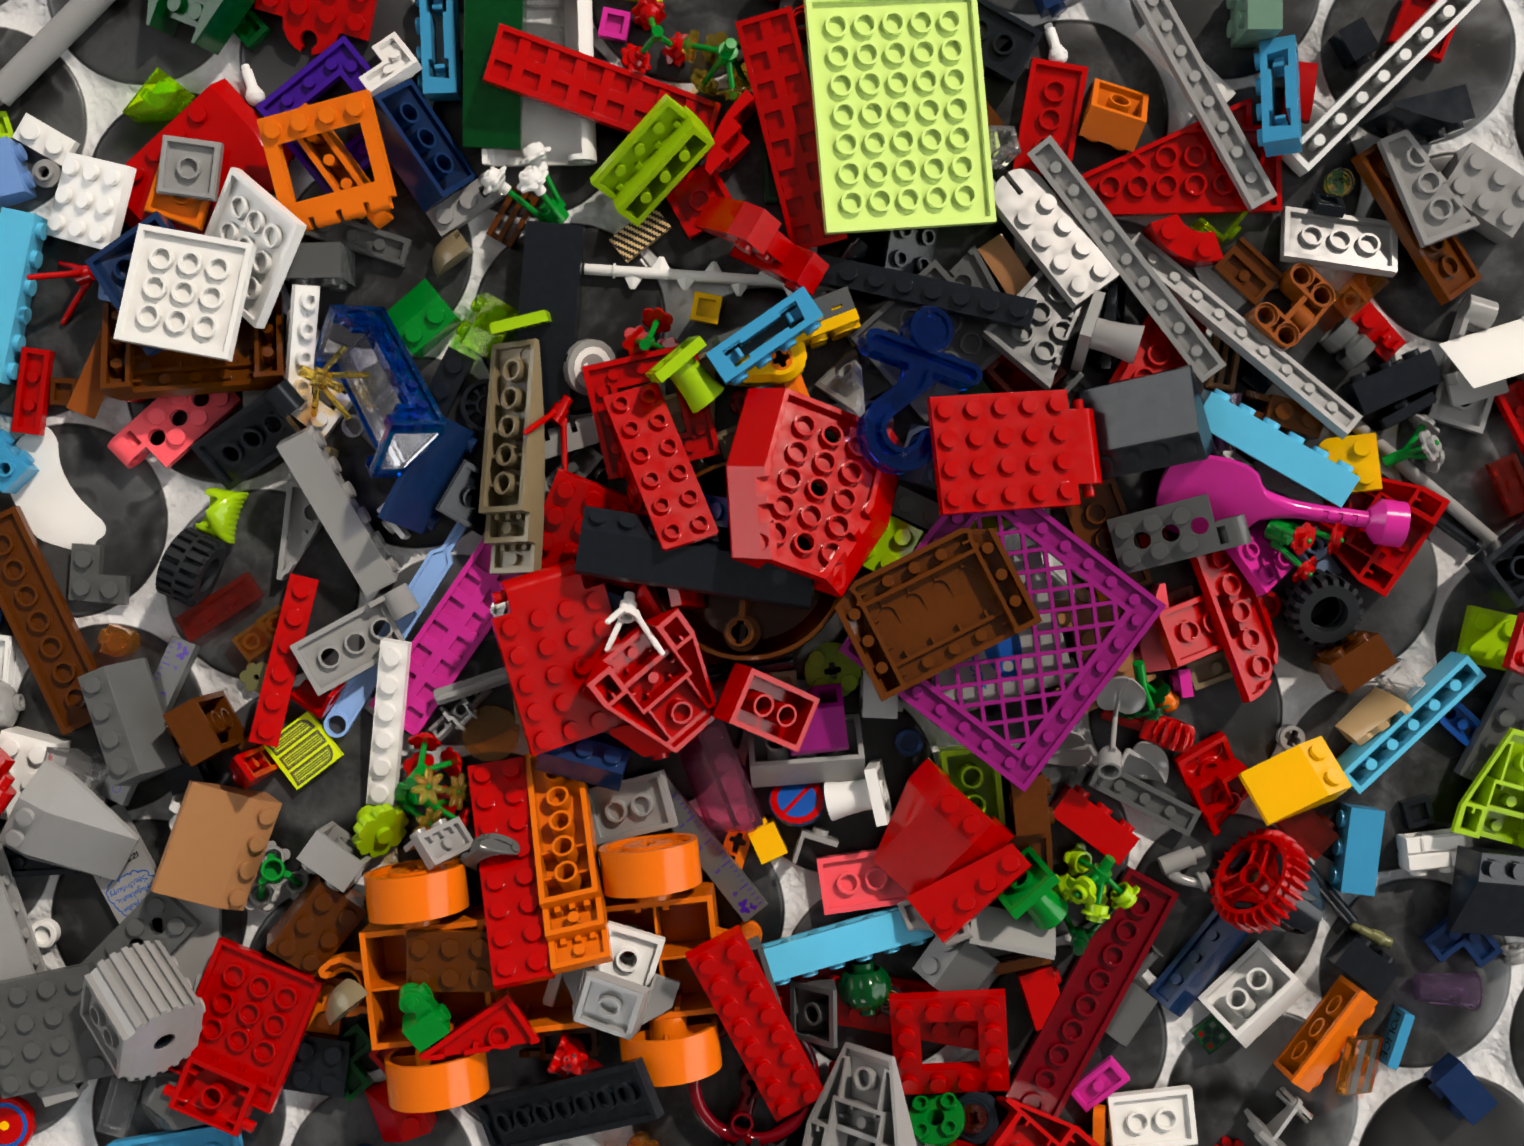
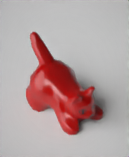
M562 1031L546 1072L549 1074H559L560 1076L570 1074L579 1076L583 1070L603 1067V1065L597 1060L588 1057V1051L582 1041L574 1038L568 1032Z

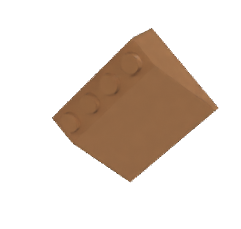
M190 780L150 890L154 893L218 909L244 911L282 803L264 791L245 790L244 788Z

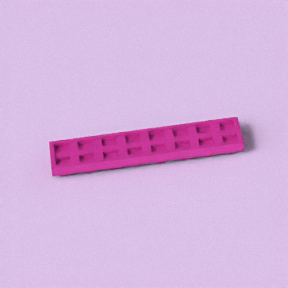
M484 538L412 641L404 730L413 736L422 731L439 706L435 701L433 691L455 683L493 628L490 620L494 618L490 613L493 603L491 593L501 591L500 581L520 576L490 574L492 545L484 544ZM375 696L369 704L372 708L375 706Z

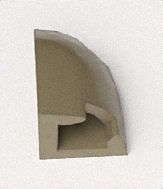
M458 229L444 237L434 249L432 269L437 278L474 253Z
M349 978L343 980L329 994L325 1016L330 1026L354 1011L368 995L363 986L355 980Z

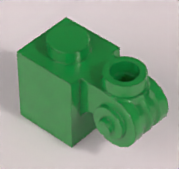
M412 982L404 984L399 991V1008L402 1012L407 1013L402 1016V1033L421 1053L450 1033L451 1014L443 1003L438 1004L433 998V992L425 982L420 985Z

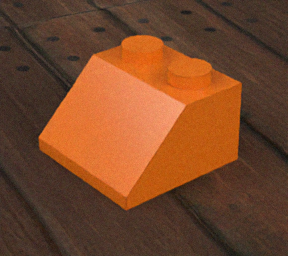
M1095 78L1081 119L1079 135L1084 136V138L1091 142L1100 141L1111 145L1117 150L1134 152L1147 123L1149 95Z

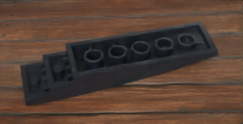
M527 220L518 316L546 310L550 312L552 322L518 330L517 341L534 338L539 340L544 415H546L555 402L559 403L563 395H567L571 399L573 395V390L565 381L563 364L566 362L569 348L578 341L585 227L582 225ZM572 404L568 408L569 414L566 417L568 422H570ZM547 422L544 425L546 441L550 440L547 429L557 426L551 422Z

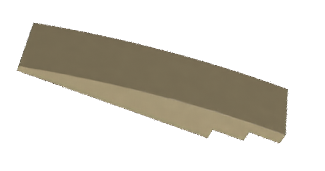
M536 338L492 344L478 513L486 515L484 544L492 545L490 574L521 575L539 570L542 566L545 501L544 424L528 435L523 434L524 429L544 416L540 344Z

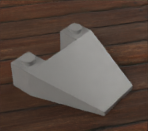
M845 1042L823 1087L824 1089L820 1093L807 1120L802 1146H846L848 1134L875 1143V1146H917L895 1056Z

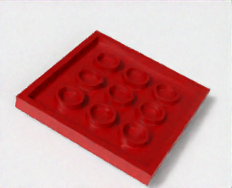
M558 468L544 503L541 569L574 559L576 562L585 506L648 515L647 511L639 513L636 503L632 504L627 494ZM592 576L582 577L585 589L599 585L602 582L626 588L611 579Z

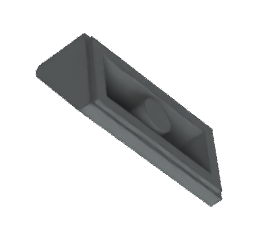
M1132 982L1105 1032L1121 1045L1127 1047L1157 1004V999Z

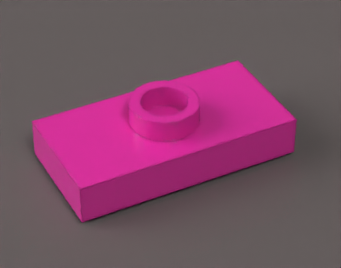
M1110 1055L1080 1077L1071 1096L1087 1113L1130 1081V1076L1114 1057Z

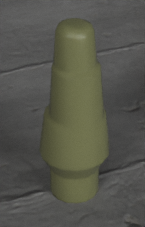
M1357 923L1349 926L1352 931L1360 933L1376 946L1390 949L1393 944V938L1386 936L1383 931L1374 928L1370 929Z

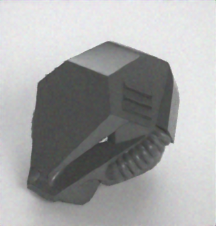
M169 1070L164 1073L158 1072L156 1076L149 1079L145 1086L141 1100L145 1114L158 1129L164 1128V1130L180 1131L189 1127L205 1125V1123L168 1108L171 1098L162 1095L163 1089L167 1084L176 1087L180 1078L179 1074Z

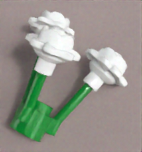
M541 142L531 143L522 150L524 157L520 162L521 164H529V166L519 173L520 182L516 188L522 194L534 191L537 196H541L544 201L540 206L542 212H539L511 190L512 186L505 182L506 166H502L500 169L494 166L490 167V170H487L481 179V183L484 186V195L496 191L501 192L504 196L507 194L533 214L539 222L562 224L569 217V213L564 208L566 204L559 196L547 170L548 166L545 160L551 147H544ZM546 182L553 198L548 197L543 183Z

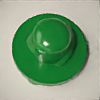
M953 1093L918 1095L912 1101L909 1116L915 1139L925 1146H946L960 1136L965 1125V1113L961 1103Z

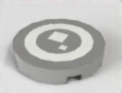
M594 339L577 341L569 348L566 362L563 364L565 381L573 391L588 396L582 367L615 360L616 356L610 346L603 341Z

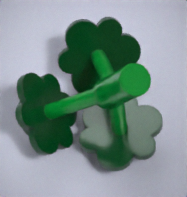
M1136 660L1132 663L1135 680L1146 692L1145 707L1149 708V711L1142 714L1141 711L1133 714L1119 712L1118 716L1133 720L1134 717L1145 716L1147 721L1152 719L1157 721L1158 717L1164 716L1162 710L1170 706L1168 704L1155 709V705H1161L1165 702V696L1170 693L1171 688L1160 677L1148 682L1144 661Z

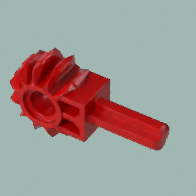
M1102 709L1100 717L1112 722L1113 710ZM1165 715L1158 717L1157 721L1153 719L1147 721L1145 716L1134 717L1133 720L1118 716L1117 724L1139 731L1138 738L1182 753L1189 752L1190 747L1193 746L1196 731L1193 726Z

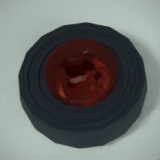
M986 1092L965 1093L958 1099L965 1113V1125L960 1136L971 1144L987 1143L1003 1121L1001 1107L998 1101Z

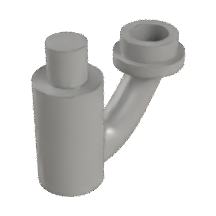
M1187 846L1157 857L1162 874L1167 876L1172 882L1183 886L1200 888L1203 893L1207 892V889L1212 888L1211 881L1206 872H1196L1195 877L1179 872L1197 865L1198 859L1206 857L1202 846L1194 849Z

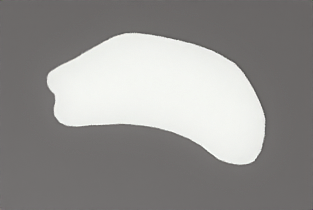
M45 427L44 436L24 434L17 441L16 446L20 450L27 451L35 459L33 464L40 471L16 494H11L15 505L21 507L33 534L44 542L70 550L72 549V543L96 545L97 540L105 535L106 526L70 486L60 463L58 441L53 431Z

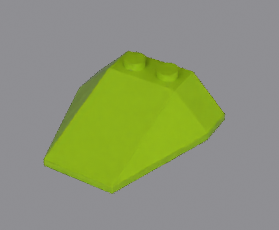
M1509 728L1458 803L1450 831L1478 839L1481 836L1516 845L1524 849V731Z

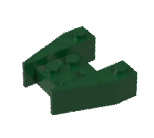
M148 0L146 25L172 37L175 35L179 22L195 28L191 43L218 55L255 0Z

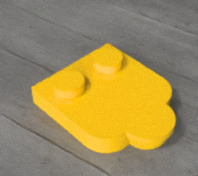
M1376 432L1346 436L1343 440L1340 437L1328 438L1319 444L1318 447L1330 453L1328 456L1329 460L1335 463L1338 460H1342L1354 467L1352 473L1359 476L1360 480L1351 494L1382 491Z

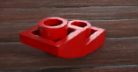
M1299 61L1301 123L1309 124L1318 63ZM1284 87L1280 115L1286 114L1287 122H1289Z

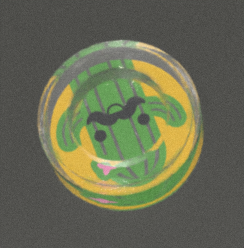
M1336 168L1325 176L1323 182L1324 190L1327 194L1344 197L1353 190L1355 177L1346 168Z

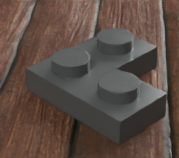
M72 543L68 600L121 605L129 604L131 576L103 574L105 545Z

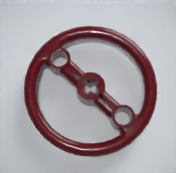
M721 1022L718 1024L720 1039L728 1034ZM799 1040L820 1080L818 1061L811 1044ZM745 1064L739 1071V1080L742 1088L737 1106L730 1112V1120L727 1124H723L714 1117L706 1106L702 1097L700 1080L688 1083L691 1104L702 1124L714 1135L733 1144H736L737 1140L744 1139L746 1145H750L753 1139H759L760 1146L767 1145L769 1142H777L793 1133L806 1120L815 1104L813 1102L794 1112L787 1120L771 1129L752 1132L754 1124L752 1113L757 1098L762 1097L754 1081L750 1086L749 1080L753 1079ZM740 1116L748 1117L747 1122L741 1125L736 1124L734 1121Z

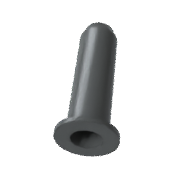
M1151 946L1152 948L1147 953L1133 981H1137L1160 956L1164 957L1155 946Z

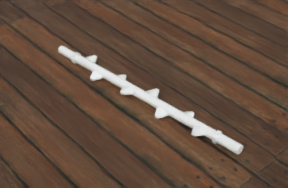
M661 256L658 257L652 268L616 265V263H613V265L585 263L584 275L611 276L613 279L624 277L629 288L632 290L637 288L642 279L677 281L684 292H687L694 282L731 284L735 295L739 297L743 295L748 286L780 287L785 290L787 296L793 293L784 287V283L762 272H759L758 275L722 272L715 261H712L705 271L670 269L665 258ZM818 286L816 290L836 291L837 289Z

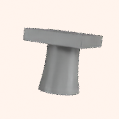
M1094 290L1079 334L1070 369L1082 372L1089 349L1106 353L1133 365L1145 326L1099 318L1106 293Z

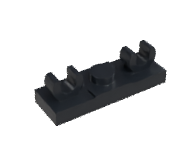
M1118 282L1110 283L1108 289L1103 288L1100 290L1106 293L1101 311H1104V319L1124 323L1127 288ZM1100 352L1101 357L1099 360L1089 361V365L1114 372L1121 359Z

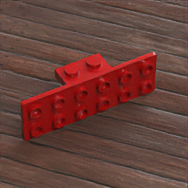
M651 383L604 396V406L622 448L620 461H617L618 472L621 478H626L629 485L627 493L632 504L636 503L639 513L647 511L662 551H669L717 536L718 528L658 383Z

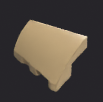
M1375 687L1335 727L1349 742L1362 746L1377 733L1390 727L1391 718L1396 713L1402 711L1407 715L1413 709L1400 698Z

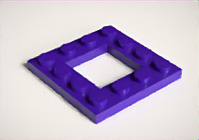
M343 35L259 103L256 108L263 117L299 108L304 103L311 105L341 79H344L353 92L365 90L366 88L358 77L372 68L346 36ZM361 131L345 144V147L361 169L365 171L371 164L363 132ZM294 140L285 143L326 194L333 193V189L299 142Z

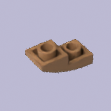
M1002 233L977 249L1005 293L1017 295L1032 279Z

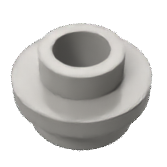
M42 159L35 163L32 168V177L37 185L43 188H53L59 184L61 168L56 162L50 159ZM49 169L48 176L43 178L44 170Z

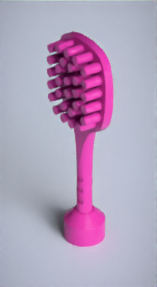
M1211 454L1205 460L1166 467L1156 496L1157 507L1208 493L1215 521L1245 514L1248 528L1259 520L1301 519L1331 524L1338 522L1340 525L1363 528L1371 542L1375 545L1396 548L1404 544L1411 521L1410 506L1407 502L1380 499L1366 511L1308 503L1280 496L1266 490L1261 482L1259 473L1252 467L1242 463L1241 460H1233L1225 456L1220 457ZM1197 517L1192 522V529L1196 533L1203 534L1209 528L1208 521L1203 517ZM1170 524L1164 527L1169 531L1180 534L1178 527Z

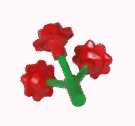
M638 0V4L632 8V14L635 15L633 18L634 23L641 25L645 31L651 28L652 32L650 39L644 46H635L628 43L626 48L624 47L620 50L622 55L621 64L625 69L641 75L651 70L649 63L651 57L648 54V50L655 42L659 41L665 44L662 54L666 57L668 65L674 64L676 67H680L683 62L691 59L693 49L683 47V42H690L688 34L682 35L680 32H676L671 38L663 36L664 30L660 26V22L666 18V13L663 11L665 8L663 2L657 0Z

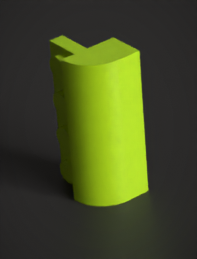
M665 93L590 177V182L613 200L616 211L638 227L715 142L708 128L687 106L684 105L682 107Z

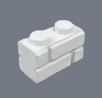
M1451 828L1397 834L1396 844L1399 866L1410 872V875L1413 876L1428 875V870L1438 869L1442 873L1454 872L1458 845L1465 846L1464 835L1450 831Z

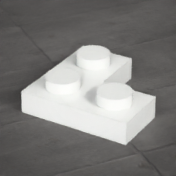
M394 31L371 47L381 63L358 78L364 87L371 91L373 97L412 78L423 68Z

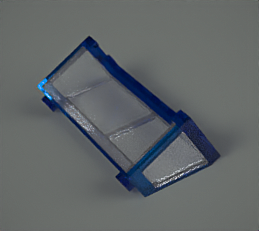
M330 305L315 348L314 363L324 376L340 378L376 450L375 455L369 456L365 462L371 478L400 477L444 434L448 424L385 307Z

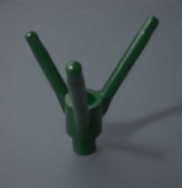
M1110 907L1108 914L1111 916L1117 909ZM1068 913L1063 920L1069 930L1071 946L1075 955L1081 956L1088 948L1089 940L1108 919H1104L1103 923H1096L1091 928L1086 929L1081 926L1075 927Z

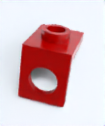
M306 679L291 693L290 699L321 719L333 707L341 695L346 682L338 685L330 694L325 692L318 696L310 681Z

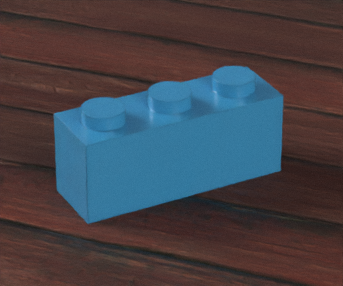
M1341 803V808L1336 814L1337 838L1332 843L1334 863L1329 869V882L1334 889L1342 893L1375 896L1385 811L1371 806Z

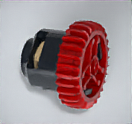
M1258 828L1255 833L1248 831L1247 838L1239 836L1237 844L1230 843L1232 848L1228 852L1223 851L1225 857L1222 861L1217 860L1219 867L1213 870L1216 877L1210 880L1214 887L1209 892L1213 896L1211 902L1214 904V910L1225 922L1240 931L1250 934L1253 931L1260 934L1263 929L1266 931L1277 930L1294 934H1306L1320 923L1325 912V901L1320 893L1317 874L1311 871V867L1307 864L1309 858L1296 840L1277 829L1266 828L1262 830Z

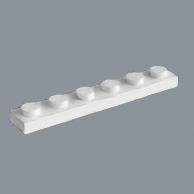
M390 638L380 640L366 804L377 806L389 803L392 807L397 805L395 790L400 777L412 642Z

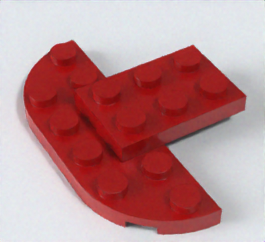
M1226 549L1190 558L1203 594L1165 608L1154 621L1171 669L1223 649L1243 703L1251 702L1261 696L1272 682L1270 677L1273 667L1278 664L1277 638L1263 598L1256 594L1226 552Z

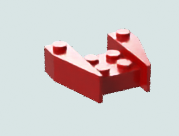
M710 195L693 225L697 229L735 243L729 254L732 258L784 283V287L793 293L804 286L809 295L812 296L830 266L815 252L795 245L778 230L782 223L765 208L746 201Z
M998 1095L995 1098L1009 1113L985 1146H1100L1076 1125L1011 1098Z

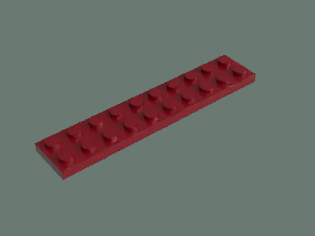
M1128 865L1126 866L1117 885L1127 882L1131 887L1139 886L1140 892L1136 895L1137 901L1128 909L1117 908L1110 916V919L1089 940L1088 948L1084 954L1077 957L1059 990L1060 995L1043 1028L1036 1032L1010 1080V1091H1004L1003 1097L1011 1098L1059 1118L1175 904L1179 893ZM1109 898L1106 904L1107 906H1109V908L1111 907L1113 900ZM999 1103L1004 1120L1009 1111Z

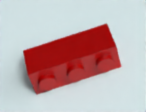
M1065 784L1048 806L1053 808L1055 819L1104 855L1112 856L1116 860L1115 863L1120 866L1140 839L1133 834L1136 828L1122 818L1119 822L1110 817L1113 812L1100 801L1094 805L1087 799L1090 794L1077 784L1074 788Z

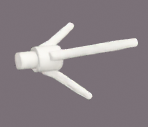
M625 592L623 600L620 601L619 608L605 620L607 625L616 619L617 622L604 651L607 652L612 648L624 623L637 621L660 656H663L665 651L637 609L635 593Z

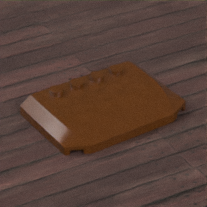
M279 292L265 329L254 328L245 318H241L232 362L164 350L149 357L140 345L113 339L119 313L113 304L110 305L109 302L103 304L100 390L104 396L122 401L271 389L285 379L284 314L281 292Z
M960 528L854 581L834 608L881 702L1042 622L1033 601L994 528Z

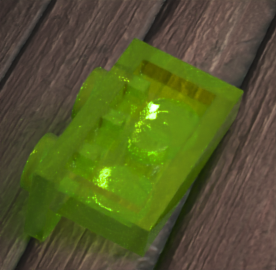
M483 292L481 295L478 294L472 301L470 306L472 312L468 319L462 320L456 330L458 335L456 341L491 361L492 344L501 343L506 333L497 336L492 335L489 324L516 317L519 311L490 293Z

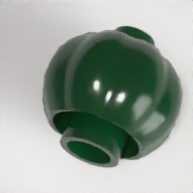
M873 960L853 961L850 963L851 967L845 969L839 979V997L847 1007L858 1010L861 1016L874 1015L877 1013L876 1009L884 1005L889 998L892 986L891 978L883 967L874 965Z

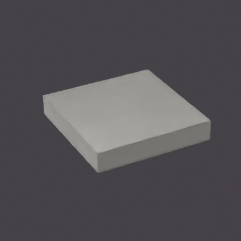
M163 135L156 193L159 195L217 202L224 144Z

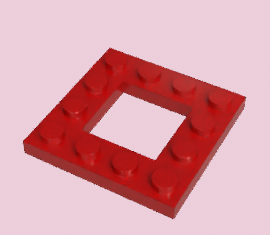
M677 346L582 367L608 481L621 478L617 468V461H620L622 448L604 406L603 397L617 393V390L651 383L645 373ZM696 354L694 357L699 362L698 355ZM674 384L685 428V433H681L679 436L690 462L721 455L710 405L708 404L693 414L685 398Z
M1005 988L889 994L893 1056L896 1059L904 1095L1010 1091ZM977 1021L979 1061L922 1064L920 1023Z

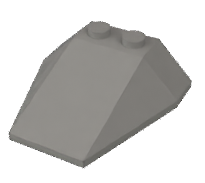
M48 759L42 763L18 797L0 834V843L30 860L115 881L121 875L140 839V836L74 773Z

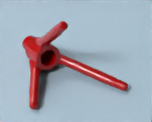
M59 261V266L72 270L28 274L26 278L27 280H44L72 277L81 286L60 321L61 325H66L86 290L97 279L87 265Z
M563 395L559 403L555 402L550 411L524 429L523 434L528 435L547 422L559 426L562 469L568 471V419L566 417L569 414L568 408L573 400L569 396Z

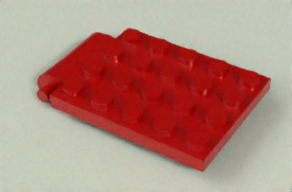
M1067 389L934 396L926 399L940 516L1074 507L1081 505L1079 488L1082 487L1083 498L1095 497L1094 487L1103 484L1094 411L1091 408H1084L1083 399L1072 400V409H1069Z
M574 559L500 581L501 591L491 593L494 605L505 602L508 611L507 614L491 618L490 620L530 755L532 756L608 731L609 728L628 724V722L604 708L585 684L598 658L606 653L604 649L616 623L615 620L609 625L605 623V620L612 614V609L604 583L585 589L582 577L586 576L574 574L576 564ZM619 634L617 635V638L613 646L620 641Z
M225 937L219 938L196 992V996L202 998L206 1008L203 1014L202 1032H200L198 1046L187 1059L183 1058L178 1065L168 1068L169 1071L180 1075L176 1087L167 1084L163 1089L162 1095L171 1098L168 1108L235 1137H238L243 1130L252 1133L257 1125L256 1121L249 1119L253 1108L255 1107L268 1114L273 1113L326 980L308 975L293 966Z

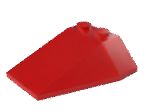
M1381 477L1382 491L1350 494L1342 508L1366 511L1380 499L1407 502L1411 510V521L1404 544L1399 548L1375 545L1371 542L1363 528L1341 525L1340 531L1344 532V542L1341 543L1339 549L1334 547L1332 553L1359 583L1386 598L1451 501L1425 486ZM1323 499V505L1338 507ZM1304 520L1310 523L1311 526L1317 525L1320 531L1330 534L1336 525Z
M673 608L645 620V623L665 651L663 656H660L638 625L598 658L585 684L604 708L677 753L716 719L713 717L717 703L695 631L680 610Z
M929 757L908 778L873 858V861L910 895L1005 847L1015 837L994 816L990 818L949 781L950 776Z

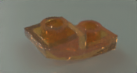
M1356 272L1335 292L1336 297L1332 305L1343 318L1348 316L1351 319L1390 282L1385 276Z
M280 605L255 620L253 625L231 639L248 663L272 647L282 608Z

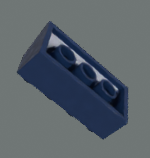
M412 78L372 97L388 161L424 212L443 202L478 178Z

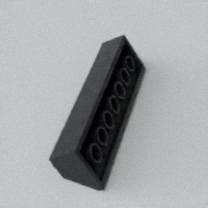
M591 506L584 507L574 574L806 610L810 609L815 582L814 579L770 563H765L758 569L731 559L729 528L717 527L719 532L715 537L669 551H662L648 515ZM797 539L798 546L801 549L809 550V541Z

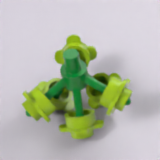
M1081 842L1075 848L1065 853L1063 861L1068 864V873L1060 877L1058 874H1055L1060 882L1054 886V890L1065 900H1069L1070 903L1085 904V909L1082 908L1081 913L1086 914V920L1096 924L1103 923L1104 919H1110V914H1108L1109 906L1106 905L1108 902V897L1105 896L1106 883L1113 888L1110 894V898L1113 900L1111 904L1113 909L1119 907L1128 909L1137 901L1136 895L1140 892V887L1137 885L1131 887L1127 882L1117 885L1110 878L1112 876L1110 869L1116 862L1112 856L1105 855L1101 863L1093 865L1092 855L1086 851V845ZM1090 870L1088 873H1086V874H1084V875H1082V876H1079V877L1076 878V879L1072 878V877L1069 875V874H1071V875L1074 876V875H1077L1078 873H1085L1086 871Z

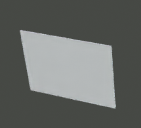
M1521 319L1439 344L1473 388L1524 373V322Z

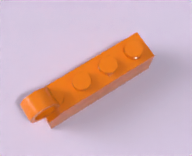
M304 103V104H303L302 106H300V107L307 106V105H309V104ZM334 130L297 140L334 192L371 182ZM367 204L369 211L367 218L378 229H382L394 219L390 210L373 214L369 204Z

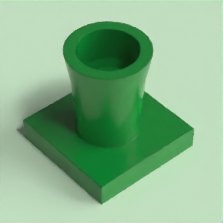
M1028 846L1021 854L1033 867L1002 893L998 899L1016 920L1027 911L1037 928L1041 930L1051 929L1065 918L1068 911V902L1052 889L1060 882L1059 878L1037 853Z

